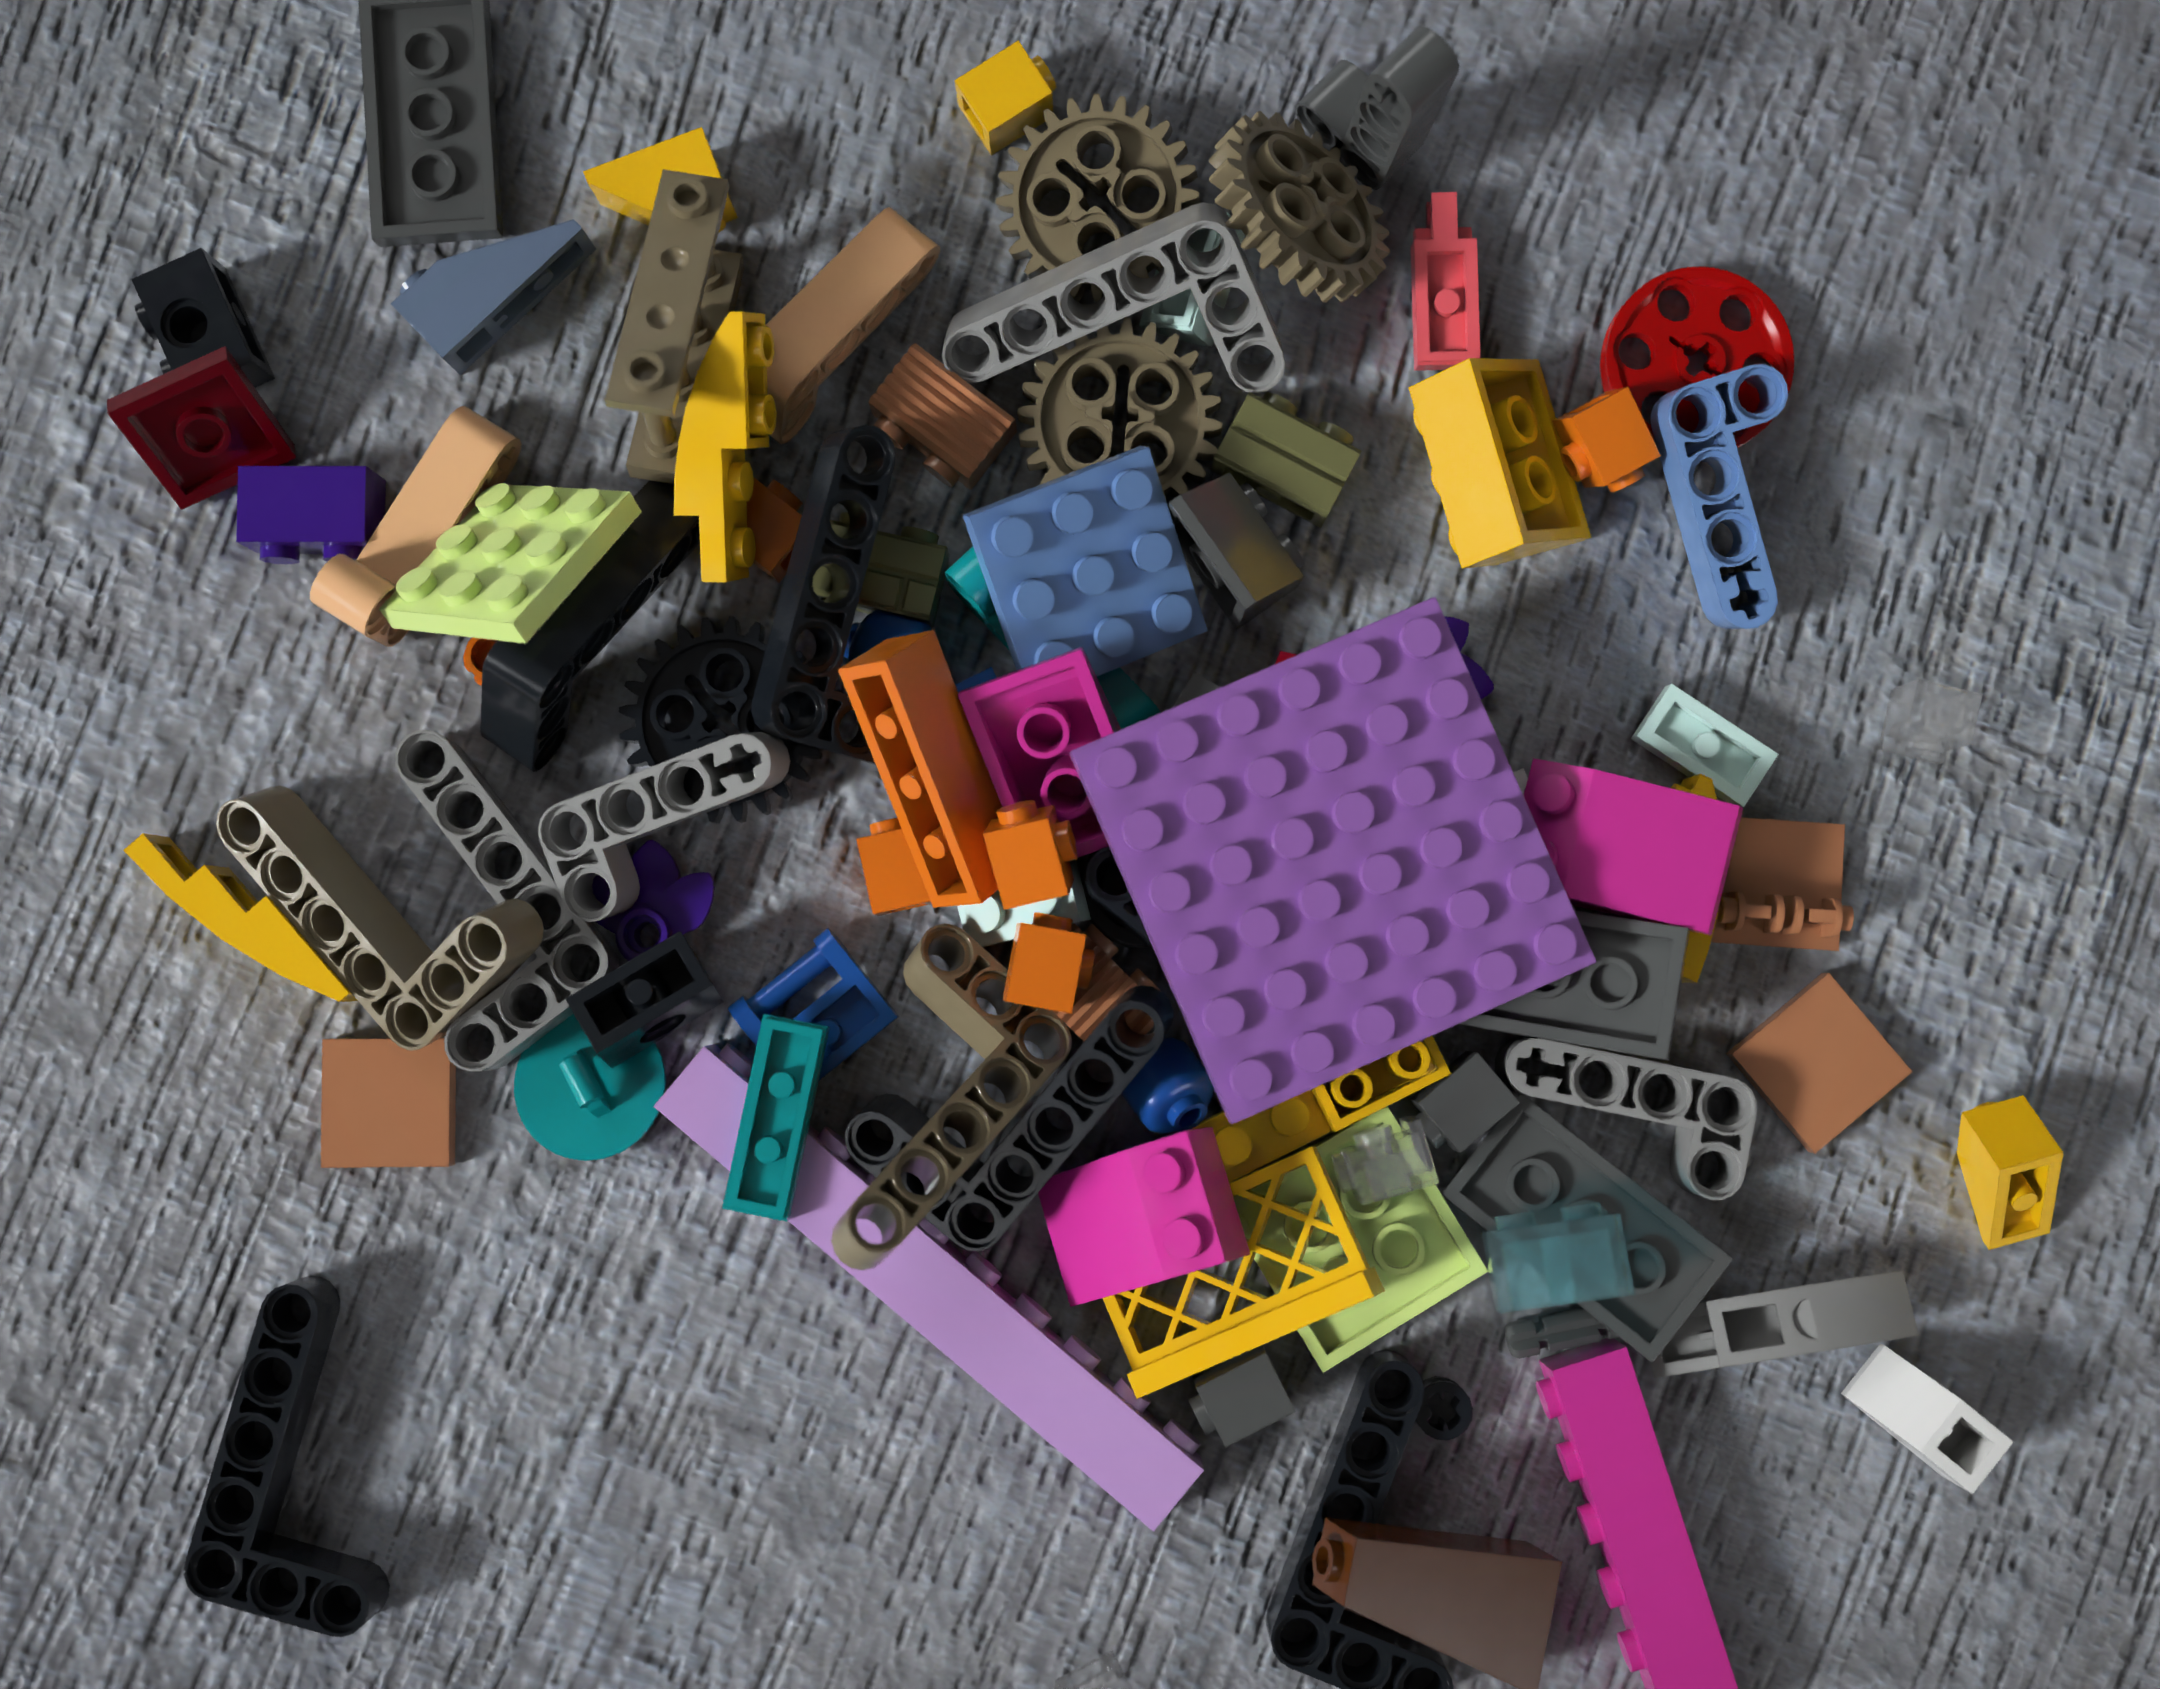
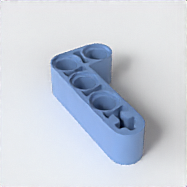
M1765 364L1750 365L1673 390L1660 397L1653 406L1650 416L1651 429L1661 455L1660 461L1702 610L1711 623L1724 629L1758 628L1769 621L1774 615L1778 604L1775 582L1733 432L1767 422L1777 417L1785 407L1788 398L1787 383L1778 370ZM1743 381L1753 384L1759 393L1760 402L1754 413L1746 411L1738 400V390ZM1682 399L1690 401L1696 407L1699 414V422L1693 433L1685 431L1680 427L1676 419V410ZM1700 461L1708 463L1716 475L1714 489L1709 495L1702 493L1694 483L1693 474ZM1719 522L1725 524L1733 536L1731 550L1725 556L1719 555L1711 544L1712 531ZM1741 567V572L1728 573L1729 576H1721L1720 568ZM1740 591H1745L1748 602L1741 604L1739 610H1733L1730 599L1737 597Z

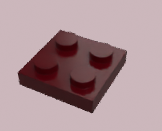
M226 346L107 400V414L181 510L238 485V466H279L296 458L294 443Z

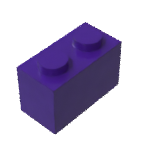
M238 466L236 542L259 553L260 561L273 564H297L300 562V554H323V560L326 562L337 554H345L357 560L385 516L386 480L367 466Z

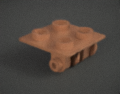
M1741 817L1711 943L1839 951L1840 931H1850L1854 922L1852 906L1842 905L1841 903L1845 824Z

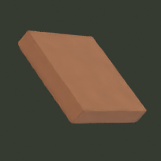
M1821 973L1726 1053L1804 1148L1814 1154L1913 1072L1830 973Z
M390 1038L322 1039L321 1168L450 1167L455 1165L456 1066L449 1061L445 1052L444 1038H440L419 1050L401 1048Z

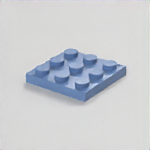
M1136 447L962 515L1016 671L1083 647L1097 677L1208 631L1149 447Z

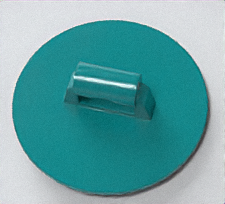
M572 1014L522 1052L514 1079V1096L517 1111L527 1131L547 1150L574 1160L590 1161L605 1159L633 1146L646 1134L654 1123L659 1111L653 1106L665 1093V1067L659 1048L654 1043L616 1067L611 1068L595 1052L575 1015Z

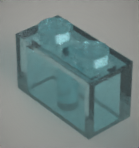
M1596 1202L1561 1207L1562 1221L1536 1224L1534 1211L1495 1217L1497 1230L1482 1232L1495 1311L1506 1313L1635 1295L1620 1213L1603 1215L1601 1203Z

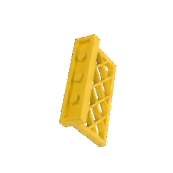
M1311 1146L1229 1183L1233 1197L1239 1195L1262 1205L1250 1239L1246 1238L1250 1255L1243 1257L1234 1282L1203 1269L1188 1273L1177 1307L1146 1295L1148 1285L1102 1298L1132 1368V1372L1128 1373L1127 1377L1137 1399L1385 1291L1375 1267L1370 1268L1316 1146ZM1304 1165L1307 1166L1317 1189L1309 1213L1276 1201L1284 1175ZM1271 1181L1266 1196L1251 1191V1189ZM1323 1204L1332 1223L1318 1218ZM1272 1209L1305 1222L1293 1257L1260 1244ZM1314 1227L1338 1236L1349 1263L1327 1272L1302 1261ZM1256 1253L1289 1266L1280 1293L1267 1297L1244 1287ZM1298 1271L1314 1277L1293 1287ZM1198 1279L1230 1292L1221 1319L1209 1322L1187 1312ZM1121 1295L1131 1299L1128 1310L1124 1305ZM1240 1296L1255 1302V1304L1235 1312ZM1141 1304L1173 1317L1164 1343L1145 1352L1134 1329ZM1183 1322L1198 1328L1177 1337Z

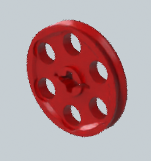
M1714 267L1680 268L1661 274L1645 283L1632 294L1613 317L1603 339L1600 353L1603 392L1629 387L1643 417L1641 411L1642 403L1646 397L1652 395L1663 396L1686 385L1743 368L1746 359L1759 357L1765 359L1783 375L1789 394L1794 375V347L1788 325L1782 313L1771 298L1754 283L1738 274ZM1666 290H1676L1685 295L1690 307L1688 317L1681 321H1672L1665 318L1658 308L1659 294ZM1730 299L1738 300L1748 307L1751 314V322L1748 329L1733 331L1723 324L1719 314L1720 306L1724 301ZM1626 338H1638L1644 341L1651 352V360L1648 367L1643 369L1627 367L1619 357L1621 341ZM1697 351H1701L1708 357L1703 365L1706 371L1702 370L1693 376L1685 369L1690 361L1686 355L1692 356ZM1746 381L1741 383L1738 390V400L1741 406L1746 411L1754 413L1760 402L1757 389L1751 387ZM1682 399L1676 410V419L1680 427L1685 431L1693 433L1699 422V414L1696 407L1690 401ZM1774 418L1767 422L1733 432L1737 448L1757 436ZM1644 419V421H1645V423H1646V425H1647V427H1648V429H1649V431H1650V434H1651V436H1652V438H1653V440H1654V442H1655V439H1654V436H1653V432H1652V429H1651V425L1648 424L1647 421Z

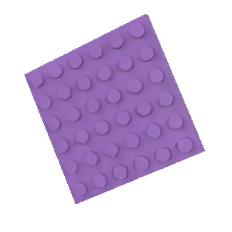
M1436 597L1088 743L1069 753L1228 1122L1231 1124L1237 1123L1597 962Z

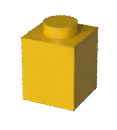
M1019 40L954 80L958 106L991 156L1024 136L1023 128L1026 125L1035 129L1046 122L1044 110L1048 108L1053 112V91L1057 89L1054 77L1039 55L1032 59L1029 57Z

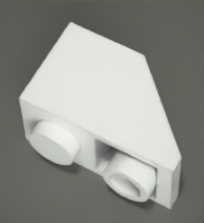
M1881 1343L1841 1392L1845 1398L1938 1474L1971 1494L1976 1491L2013 1444L2010 1438L1962 1399Z

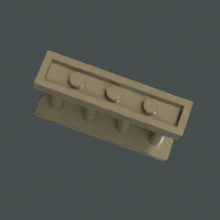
M665 169L662 171L605 396L607 407L639 412L626 462L629 476L632 478L674 484L678 441L685 408L696 374L712 339L729 311H735L745 268L742 254L714 250L729 191L728 179Z

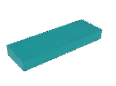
M763 1014L722 1209L785 1222L790 1219L830 1026Z

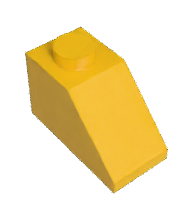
M702 127L583 171L589 187L602 206L648 226L663 169L723 179ZM729 193L719 232L726 227L727 222L738 218Z
M2024 1095L2000 1102H1985L1971 1110L1961 1112L1957 1156L1982 1241L1988 1250L2049 1234L2051 1229L2064 1152Z

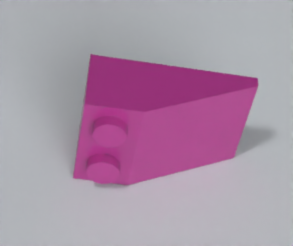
M1083 647L959 691L958 697L1002 807L1027 800H1034L1037 809L1055 805L1059 822L1068 820L1071 824L1077 845L1078 857L1109 847L1069 755L1074 749L1121 730Z
M1533 758L1523 796L1572 906L1651 923L1685 927L1693 932L1712 935L1743 812L1741 806L1596 769Z
M1212 1127L1186 1130L1053 1175L1038 1192L1070 1307L1250 1255Z

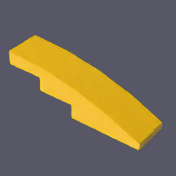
M142 833L123 850L171 900L221 940L275 973L336 1001H358L269 896H265L258 902L230 868L204 864L197 870L172 839L165 836Z

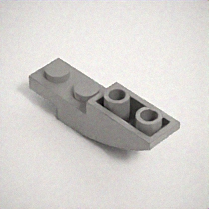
M1903 1270L1699 1303L1654 1362H1651L1654 1378L1915 1337L1919 1336L1904 1273Z

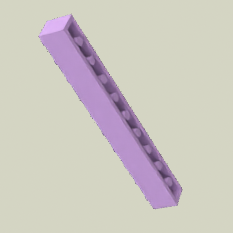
M713 1044L704 1046L653 1107L730 1171L753 1062L730 1044H727L722 1050ZM809 1125L793 1206L788 1221L1154 1532L1204 1471L1201 1456L1196 1452L1201 1445L1200 1442L1174 1419H1170L1166 1426L1146 1410L1151 1403L1148 1397L1145 1395L1138 1399L1136 1398L1129 1380L1121 1377L1115 1384L1096 1368L1101 1359L1087 1344L1074 1335H1071L1067 1341H1064L1047 1326L1052 1317L1042 1306L1025 1293H1022L1016 1300L997 1284L1002 1274L989 1261L975 1251H972L968 1257H965L948 1242L949 1238L925 1218L875 1268L859 1270L850 1268L842 1263L833 1250L831 1242L833 1228L840 1217L876 1177L871 1173L867 1174L849 1158L851 1155L846 1147L845 1139L827 1126L819 1133ZM857 1219L856 1226L861 1237L869 1243L881 1244L882 1235L877 1225L867 1219Z

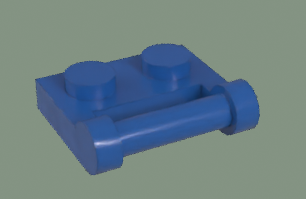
M826 928L813 939L816 945L753 996L748 999L743 995L728 1007L735 1021L754 1045L757 1046L763 1014H771L832 965L842 980L793 1018L830 1026L819 1081L899 1018V1015L856 963L839 938L829 928Z

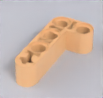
M888 207L882 210L766 324L771 329L774 339V358L771 366L767 367L768 394L772 395L776 406V426L770 436L780 444L790 441L805 425L814 410L819 386L924 280L938 259L940 246L892 208Z
M466 406L457 408L443 423L357 560L345 554H337L319 571L311 587V602L374 641L387 647H393L399 643L409 630L393 629L379 608L396 591L398 580L407 572L417 568L436 548L438 538L448 529L457 526L476 506L475 500L478 495L490 486L504 483L519 457L522 444L520 439Z

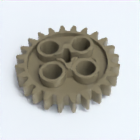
M1093 94L1089 112L1081 113L1073 98L1067 99L1068 117L1061 121L1048 108L1044 110V118L1048 129L1043 133L1028 125L1023 128L1031 146L1027 151L1010 147L1008 153L1019 166L1018 170L999 172L998 176L1006 187L1013 190V193L996 198V205L1000 211L1014 214L1013 217L999 225L1000 231L1004 237L1021 236L1010 247V254L1014 260H1021L1032 256L1024 270L1029 279L1082 256L1084 244L1094 234L1107 233L1113 236L1115 240L1125 236L1101 208L1097 206L1090 208L1082 190L1058 170L1059 163L1063 161L1073 167L1083 181L1098 196L1103 197L1107 194L1114 212L1136 230L1191 205L1201 203L1198 191L1183 188V186L1198 178L1195 165L1185 164L1177 166L1188 154L1185 141L1174 142L1166 146L1173 132L1171 123L1165 120L1151 130L1149 127L1151 125L1152 113L1149 106L1144 105L1132 118L1129 117L1128 104L1124 96L1118 98L1112 112L1105 111L1099 94ZM1102 143L1114 148L1113 158L1103 168L1091 169L1082 164L1084 154L1093 145ZM1151 187L1159 192L1158 202L1148 212L1136 213L1126 207L1128 197L1137 188ZM1058 189L1070 194L1068 206L1059 215L1047 216L1040 213V202L1048 192ZM1144 255L1131 261L1128 268L1135 276L1147 279L1150 278L1149 272L1154 268L1160 272L1163 265L1156 258ZM1087 282L1076 285L1070 291L1072 297L1078 302L1081 300L1085 289L1092 291L1095 302L1102 299L1104 295L1100 287Z
M1257 111L1251 119L1244 115L1215 144L1214 147L1217 151L1209 159V163L1216 171L1209 177V182L1223 191L1214 201L1217 205L1231 210L1232 216L1225 224L1229 228L1242 230L1246 236L1240 245L1243 250L1256 248L1261 254L1259 267L1264 270L1272 264L1278 268L1279 280L1282 285L1285 286L1293 278L1297 281L1302 296L1307 297L1315 289L1322 302L1327 303L1335 295L1342 303L1351 295L1357 297L1386 268L1382 260L1390 254V249L1382 241L1389 235V230L1375 222L1383 214L1381 208L1369 204L1366 199L1373 190L1371 187L1357 184L1354 179L1358 172L1356 166L1344 167L1339 162L1341 150L1338 147H1334L1330 151L1323 147L1320 132L1316 131L1311 137L1305 135L1300 120L1295 119L1287 126L1280 113L1275 112L1268 120L1262 111Z
M1125 317L1119 334H1111L1107 325L1097 330V337L1089 339L1085 335L1074 340V347L1070 350L1064 345L1051 350L1056 361L1054 365L1036 359L1034 362V372L1043 381L1042 384L1024 382L1022 386L1023 395L1034 402L1035 405L1019 407L1017 411L1018 421L1035 426L1019 434L1020 447L1038 448L1026 460L1028 470L1038 471L1047 468L1048 471L1040 482L1043 484L1111 457L1112 420L1115 409L1117 372L1120 368H1126L1130 375L1126 415L1128 423L1125 429L1124 452L1134 449L1142 443L1149 442L1157 444L1163 449L1166 459L1156 467L1165 496L1170 493L1176 498L1187 492V486L1183 481L1185 478L1202 484L1205 480L1206 472L1196 460L1213 461L1218 450L1203 438L1220 436L1223 423L1206 417L1220 409L1221 398L1214 395H1202L1211 386L1213 374L1212 372H1203L1193 375L1192 371L1198 362L1199 353L1195 350L1179 358L1176 355L1180 337L1178 334H1173L1163 344L1155 341L1156 323L1151 322L1144 330L1142 336L1133 335L1130 317ZM1085 377H1095L1106 384L1108 391L1103 397L1089 401L1079 397L1073 388L1079 380ZM1155 381L1167 387L1171 396L1162 404L1150 405L1143 402L1138 397L1136 391L1142 384ZM1082 438H1090L1097 441L1104 450L1100 458L1092 463L1078 462L1071 457L1068 451L1075 441Z

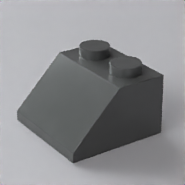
M1229 472L1189 490L1169 502L1168 508L1184 557L1236 630L1297 589L1304 576L1298 568L1304 565V561L1292 541L1283 533L1276 537L1262 517L1267 514V509L1258 493L1249 483L1245 482L1239 486Z

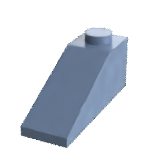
M574 219L437 260L429 269H421L412 274L404 282L400 289V295L391 305L461 375L590 256L596 248L583 228Z

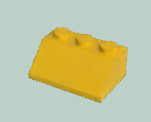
M1468 358L1408 387L1414 405V422L1425 442L1432 466V483L1441 497L1449 524V541L1452 549L1458 555L1461 569L1499 565L1591 538L1575 480L1567 472L1560 456V449L1564 445L1552 422L1556 419L1539 359Z

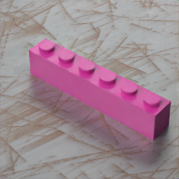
M1605 1338L1597 1343L1583 1345L1539 1359L1545 1379L1536 1381L1537 1392L1548 1419L1557 1417L1565 1441L1556 1444L1557 1454L1568 1481L1578 1480L1585 1504L1576 1507L1578 1519L1589 1545L1597 1543L1599 1545L1605 1567L1596 1570L1597 1577L1610 1609L1619 1607L1626 1630L1618 1632L1617 1639L1631 1673L1640 1672L1645 1689H1738L1627 1347L1616 1339L1609 1340V1338Z

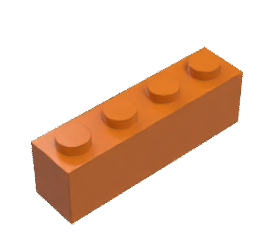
M931 630L886 639L839 668L838 672L933 908L982 904L998 891L983 833L990 821L998 818L996 811L1002 808L1000 799L958 697V690L935 631Z

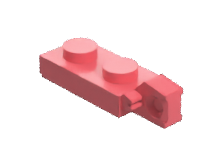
M1432 192L1430 202L1426 203V228L1414 229L1413 243L1410 247L1414 371L1446 370L1468 358H1481L1477 238H1472L1471 227H1458L1457 192Z

